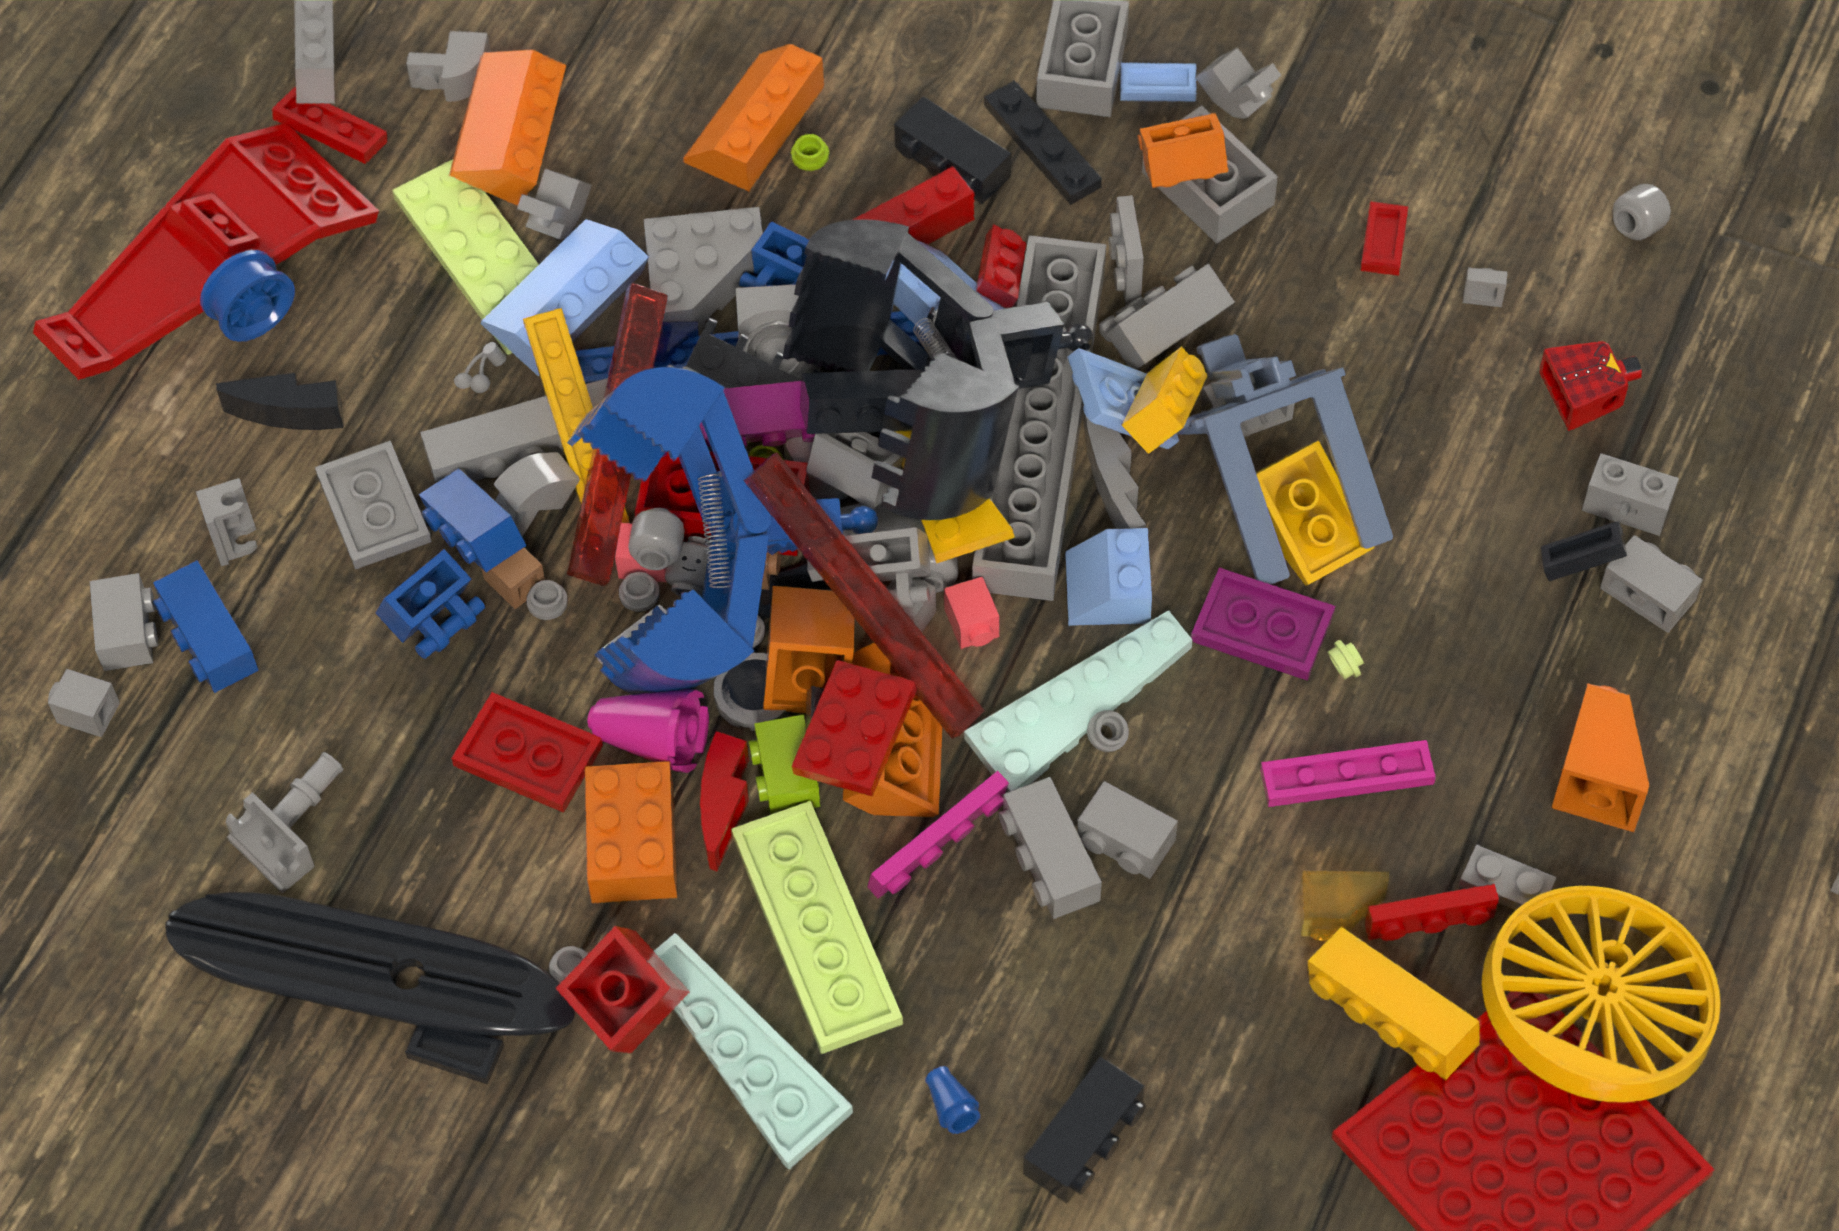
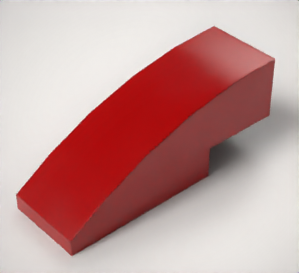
M717 731L707 753L700 795L704 846L709 869L718 871L732 840L731 829L738 827L749 802L747 781L741 780L749 763L747 741Z

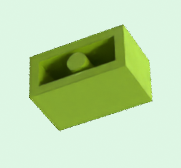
M804 715L754 723L756 739L748 741L753 765L761 764L763 776L755 777L760 802L768 800L770 815L811 801L813 808L820 807L818 782L794 775L791 767L805 735L806 723Z

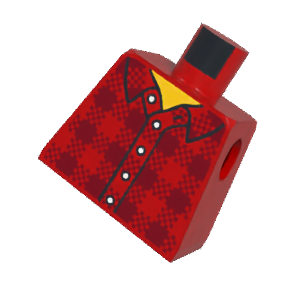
M1604 341L1544 349L1539 373L1568 431L1619 409L1624 404L1628 382L1641 379L1642 369L1637 357L1632 356L1617 361L1609 344Z

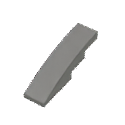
M1083 410L1084 433L1089 462L1096 487L1116 529L1145 528V522L1136 511L1138 486L1129 474L1131 449L1118 431L1090 422Z

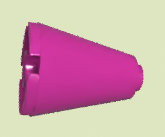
M693 689L601 698L596 705L591 707L588 714V727L594 735L601 737L605 743L651 762L670 761L671 770L688 773L697 766V763H691L695 752L703 753L706 746L709 712L707 706H700L698 698H703V693Z

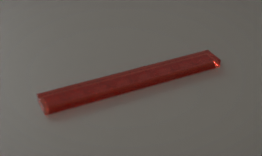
M631 283L627 287L604 398L630 376L654 367L668 299L667 294L635 283ZM593 449L567 575L605 587L610 581L632 473L626 474L624 467L618 468L616 461H609L607 455H600L599 449Z
M778 453L771 455L744 482L902 678L915 681L917 688L915 694L952 739L959 737L985 710Z

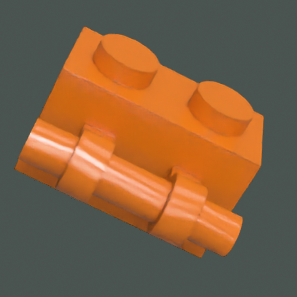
M1216 113L1141 128L1140 135H1137L1139 148L1143 150L1145 170L1152 188L1159 186L1171 187L1179 182L1197 178L1209 179L1217 174L1228 172L1224 132Z

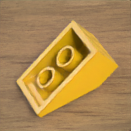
M1319 441L1304 446L1256 472L1284 558L1305 586L1375 548L1364 549L1361 547L1339 478Z

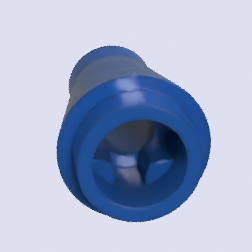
M942 1066L932 1070L926 1076L925 1081L930 1089L940 1125L943 1128H947L952 1134H959L969 1130L980 1119L978 1111L979 1102L951 1074L948 1067Z

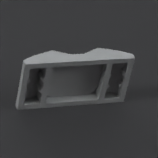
M796 285L736 288L739 338L742 333L749 336L743 351L769 364H772L778 351L784 352L785 343L793 329L788 326L790 313L799 297L794 295ZM795 358L783 359L779 369L801 380L802 373H812L813 369L820 372V367L817 368L814 364L807 365L805 361L798 362Z

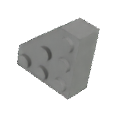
M759 207L644 219L657 340L696 336L706 326L705 321L717 309L722 310L736 296V288H740L739 281L745 272L754 274L751 249L762 235Z

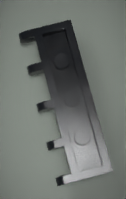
M711 317L686 364V367L727 388L802 381L779 369L783 361V353L778 351L772 364H769L743 351L749 336L742 333L736 346H733L711 335L717 325V320ZM815 369L812 371V373H821Z

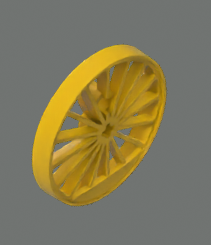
M1571 886L1551 890L1530 899L1520 906L1505 922L1492 942L1483 966L1482 991L1486 1010L1494 1029L1506 1047L1524 1066L1543 1080L1564 1091L1589 1099L1607 1102H1633L1650 1099L1673 1090L1685 1082L1699 1068L1709 1050L1719 1021L1720 993L1718 982L1707 955L1696 939L1682 924L1661 908L1640 897L1616 889L1598 886ZM1567 914L1588 915L1592 957ZM1599 916L1623 923L1617 941L1606 940L1602 942ZM1552 917L1574 955L1538 926L1536 922ZM1630 926L1652 938L1635 955L1624 944ZM1522 931L1558 963L1509 942ZM1660 945L1676 960V962L1628 976L1634 968ZM1502 957L1554 979L1502 975ZM1605 959L1611 960L1609 965L1605 962ZM1685 973L1693 990L1642 985ZM1504 991L1562 996L1512 1010L1507 1002ZM1652 1002L1698 1005L1700 1022ZM1576 1005V1008L1548 1033L1524 1022L1525 1020ZM1581 1016L1588 1020L1578 1047L1557 1038ZM1647 1018L1695 1037L1697 1039L1695 1047L1690 1052H1686ZM1595 1022L1601 1023L1605 1058L1585 1050ZM1613 1024L1640 1070L1617 1063ZM1632 1026L1676 1064L1665 1070L1657 1071Z

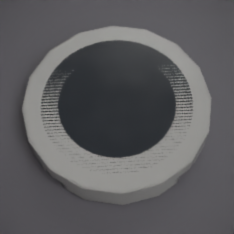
M752 653L740 664L715 678L714 701L719 714L730 725L738 728L740 726L748 727L751 731H755L754 723L789 716L790 712H785L786 710H763L767 663L766 653Z

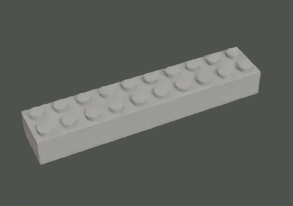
M1029 236L1017 307L1049 302L1064 323L1062 333L1066 332L1071 325L1076 323L1085 324L1091 328L1095 339L1105 275L1106 244ZM1093 341V344H1092L1091 348H1090L1089 350H1087V351H1089V352H1091V353H1092V351H1093L1094 341ZM1068 348L1058 350L1050 384L1021 388L1017 392L994 492L990 496L991 501L1012 527L1015 538L976 550L972 565V578L976 579L983 576L989 593L1054 600L1083 415V400L1078 387L1072 379L1073 371L1068 360V356L1073 352Z

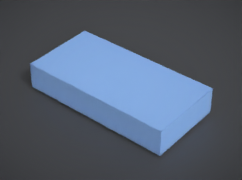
M1121 63V101L1196 102V64Z

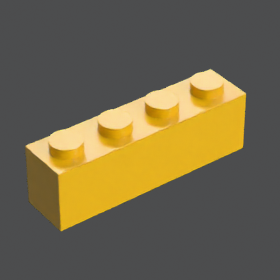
M1343 927L1308 960L1309 984L1319 997L1325 1000H1333L1344 1008L1352 1020L1359 1024L1365 1023L1377 1031L1381 1039L1389 1046L1394 1048L1400 1047L1410 1054L1414 1061L1425 1071H1434L1446 1080L1479 1046V1021Z

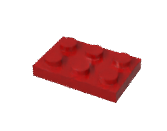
M836 660L792 763L793 774L873 797L917 691L915 681Z
M491 692L451 759L454 767L564 813L585 778V767L592 766L603 747V742L599 736Z

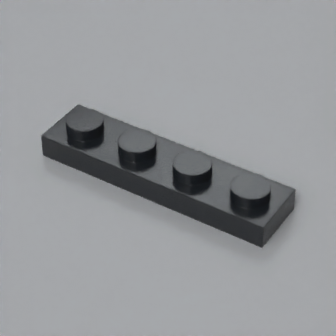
M1015 80L984 97V107L1070 205L1102 188V178Z

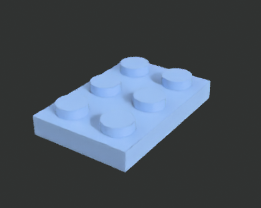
M1081 348L1076 349L1068 356V360L1073 371L1072 379L1078 387L1084 403L1083 410L1085 415L1094 424H1099L1121 434L1131 436L1124 429L1122 423L1147 374ZM1177 433L1161 444L1160 447L1170 449L1179 442Z

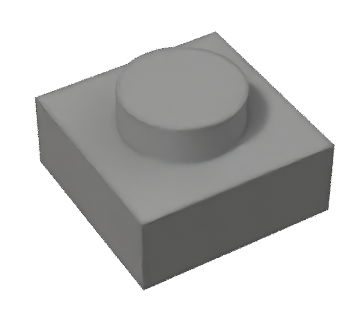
M1468 268L1463 303L1502 307L1507 284V272L1495 271L1490 268Z

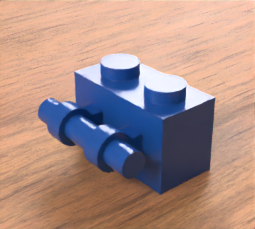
M771 221L751 249L755 276L745 272L740 278L739 286L745 288L796 285V280L806 262L807 255L804 253L809 239Z
M443 549L386 596L377 609L376 614L402 643L420 630L425 638L415 646V650L423 659H426L434 651L441 652L450 644L449 639L462 628L466 630L476 622V616L485 609V605L476 596L466 604L459 597L471 581V578L448 552ZM446 607L451 613V617L438 626L432 618Z

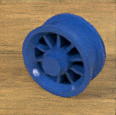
M248 250L230 257L213 271L201 291L200 304L207 316L219 321L220 330L228 339L237 342L249 341L265 334L282 320L292 305L295 287L292 280L285 273L276 271L275 262L267 253L261 250Z

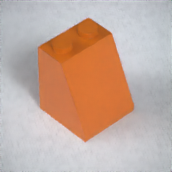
M773 586L763 710H786L785 712L806 713V697L810 687L825 688L836 660L852 664L855 610H847L845 598L846 594L854 593Z
M1588 683L1552 809L1634 832L1648 793L1649 782L1630 695L1620 693L1610 686H1596Z

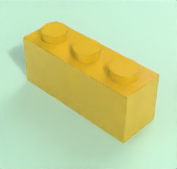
M1181 346L1147 373L1122 426L1148 454L1184 428L1208 376L1200 360L1194 355H1189Z

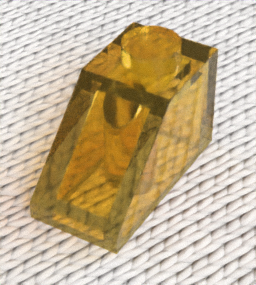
M1302 871L1299 888L1301 936H1312L1316 940L1327 941L1341 927L1350 932L1367 916L1368 906L1379 905L1385 899L1389 883V872Z

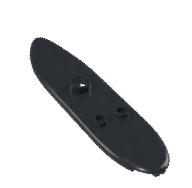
M253 892L207 894L204 898L191 901L179 907L176 911H171L168 915L169 919L165 923L166 936L170 945L188 963L221 980L262 992L432 1029L478 1035L525 1036L546 1034L567 1027L575 1018V1010L556 989L560 983L542 967L513 951L460 934L299 899ZM409 967H417L424 971L425 976H421L418 979L419 985L416 988L409 990L396 986V977L402 970Z

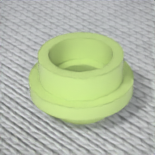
M1341 640L1334 642L1335 647L1327 653L1342 678L1346 680L1352 675L1355 678L1360 676L1361 672L1358 667L1364 664L1354 645L1351 642L1344 645Z

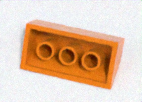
M792 44L759 54L683 158L684 163L750 191L824 88L823 58Z
M534 50L483 53L480 57L449 176L518 206L521 195H528L537 183L566 65Z
M885 637L854 652L852 664L915 681L917 691L873 797L843 789V801L872 815L934 817L939 815L945 668Z

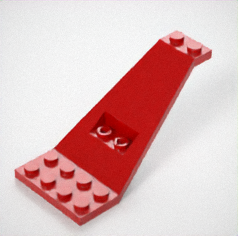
M286 123L226 138L68 312L35 321L33 334L78 380L110 371L202 313L200 295L203 286L213 271L230 257L248 250H261L273 259L275 265H278L317 239L376 223L379 210Z

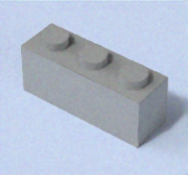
M295 0L297 103H335L333 0Z
M1209 264L1198 271L1195 270L1193 265L1173 278L1177 285L1166 291L1162 285L1143 298L1147 304L1138 311L1131 306L1113 318L1117 325L1106 334L1129 367L1137 370L1235 303Z
M1051 777L1003 794V811L999 812V819L1007 836L1014 835L1018 847L1015 848L1016 855L1023 871L1030 870L1035 882L1032 883V887L1041 907L1047 905L1053 919L1100 902L1102 882Z

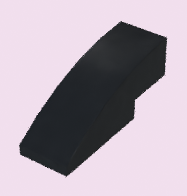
M288 373L216 383V390L223 411L243 420L293 430L344 428L342 401L336 380L299 385L296 374Z

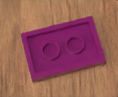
M1219 568L1195 623L1191 638L1194 643L1308 681L1334 616L1335 606Z

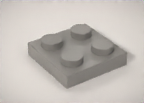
M1133 195L1117 197L1116 213H1110L1112 236L1109 237V252L1111 260L1116 259L1117 268H1114L1116 291H1123L1125 306L1141 297L1144 258Z

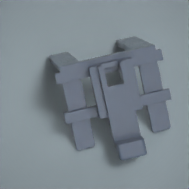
M1228 335L1197 347V353L1202 355L1209 379L1218 380L1211 383L1215 397L1224 398L1225 404L1189 416L1184 428L1178 431L1177 435L1207 434L1256 580L1267 584H1274L1289 578L1290 574L1240 424L1243 421L1307 398H1312L1361 547L1368 549L1393 539V534L1341 377L1346 375L1344 368H1337L1328 372L1325 369H1320L1289 380V378L1296 376L1291 360L1279 361L1278 357L1246 360L1237 335ZM1249 373L1253 374L1257 386L1256 390L1253 388Z

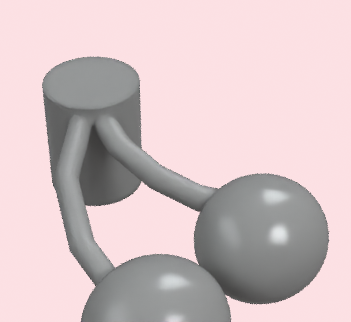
M495 342L486 344L483 352L474 357L465 372L458 374L454 378L455 385L462 389L471 386V389L476 393L486 392L490 387V380L483 373L486 358L494 366H500L505 362L506 355ZM482 357L480 372L472 378L468 374L469 370Z

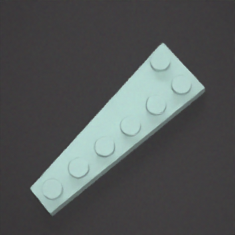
M1168 610L965 730L964 739L992 775L999 771L1009 782L1005 793L1027 786L1047 771L1050 763L1066 751L1068 753L1079 744V739L1087 733L1088 723L1095 714L1104 710L1113 711L1121 703H1127L1142 690L1144 685L1156 679L1192 648V638Z
M675 933L654 950L659 958L690 991L674 1010L781 1162L789 1170L853 1113L852 1105Z

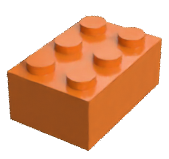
M670 761L585 767L587 882L592 903L677 898L674 786Z

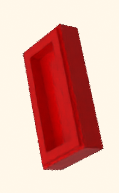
M1370 201L1360 271L1399 276L1408 206Z

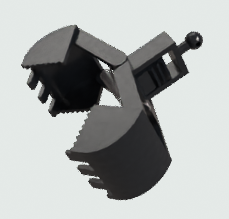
M846 220L827 225L814 233L805 247L806 262L796 280L794 295L799 297L790 313L788 324L793 329L785 343L783 359L795 358L798 362L805 361L807 365L814 364L817 368L824 367L827 371H870L880 348H882L905 370L922 369L923 372H920V377L916 378L915 383H911V387L906 390V394L901 395L900 398L890 395L887 399L884 414L909 424L913 428L910 438L884 428L880 433L879 447L906 458L903 470L878 460L874 463L871 478L891 486L882 495L881 507L896 514L920 520L949 519L976 509L987 501L994 492L1018 389L1050 384L1058 350L1066 348L1072 352L1078 348L1086 351L1089 350L1094 341L1091 328L1085 324L1076 323L1071 325L1066 332L1062 333L1064 323L1049 302L993 311V307L908 234V226L879 220ZM901 265H904L940 297L938 309L935 310V307H931L927 318L919 320L913 328L915 335L925 350L890 320ZM928 319L925 322L930 324H926L923 327L930 325L926 329L930 328L931 330L927 331L924 335H918L917 329L915 331L916 325L920 321Z

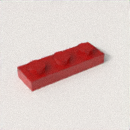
M296 87L272 108L273 120L281 124L286 123L292 129L364 164L387 143V131L329 103H297Z
M993 224L985 237L976 292L1006 309L1012 308L1018 300L1027 244L1016 232L1010 229L1003 230Z
M1495 884L1368 906L1365 921L1367 936L1369 940L1381 938L1384 941H1393L1402 938L1407 933L1418 931L1437 933L1448 926L1462 923L1468 926L1480 925L1487 922L1490 918H1494L1499 897Z

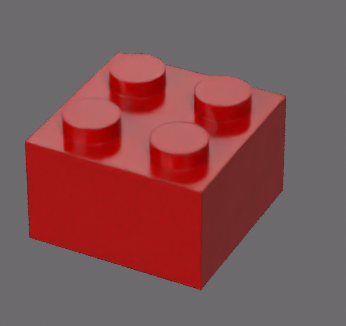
M614 926L556 987L557 991L610 1051L629 1054L690 993L686 986L635 930Z

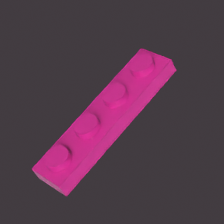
M1427 740L1261 762L1260 768L1268 807L1434 785L1436 777Z
M999 771L995 772L871 873L867 885L869 890L878 899L887 891H890L892 895L900 891L911 880L912 877L909 873L919 865L924 869L932 865L943 853L940 848L951 839L957 843L966 837L975 827L972 822L980 815L984 814L986 817H990L1003 805V794H1005L1009 782Z

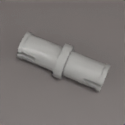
M323 752L301 779H294L290 784L292 789L272 812L291 829L310 805L316 806L321 801L319 795L344 769L337 760Z

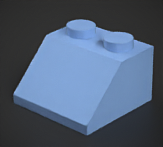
M1148 528L1106 529L1065 552L1069 626L1146 624L1150 622L1152 592Z

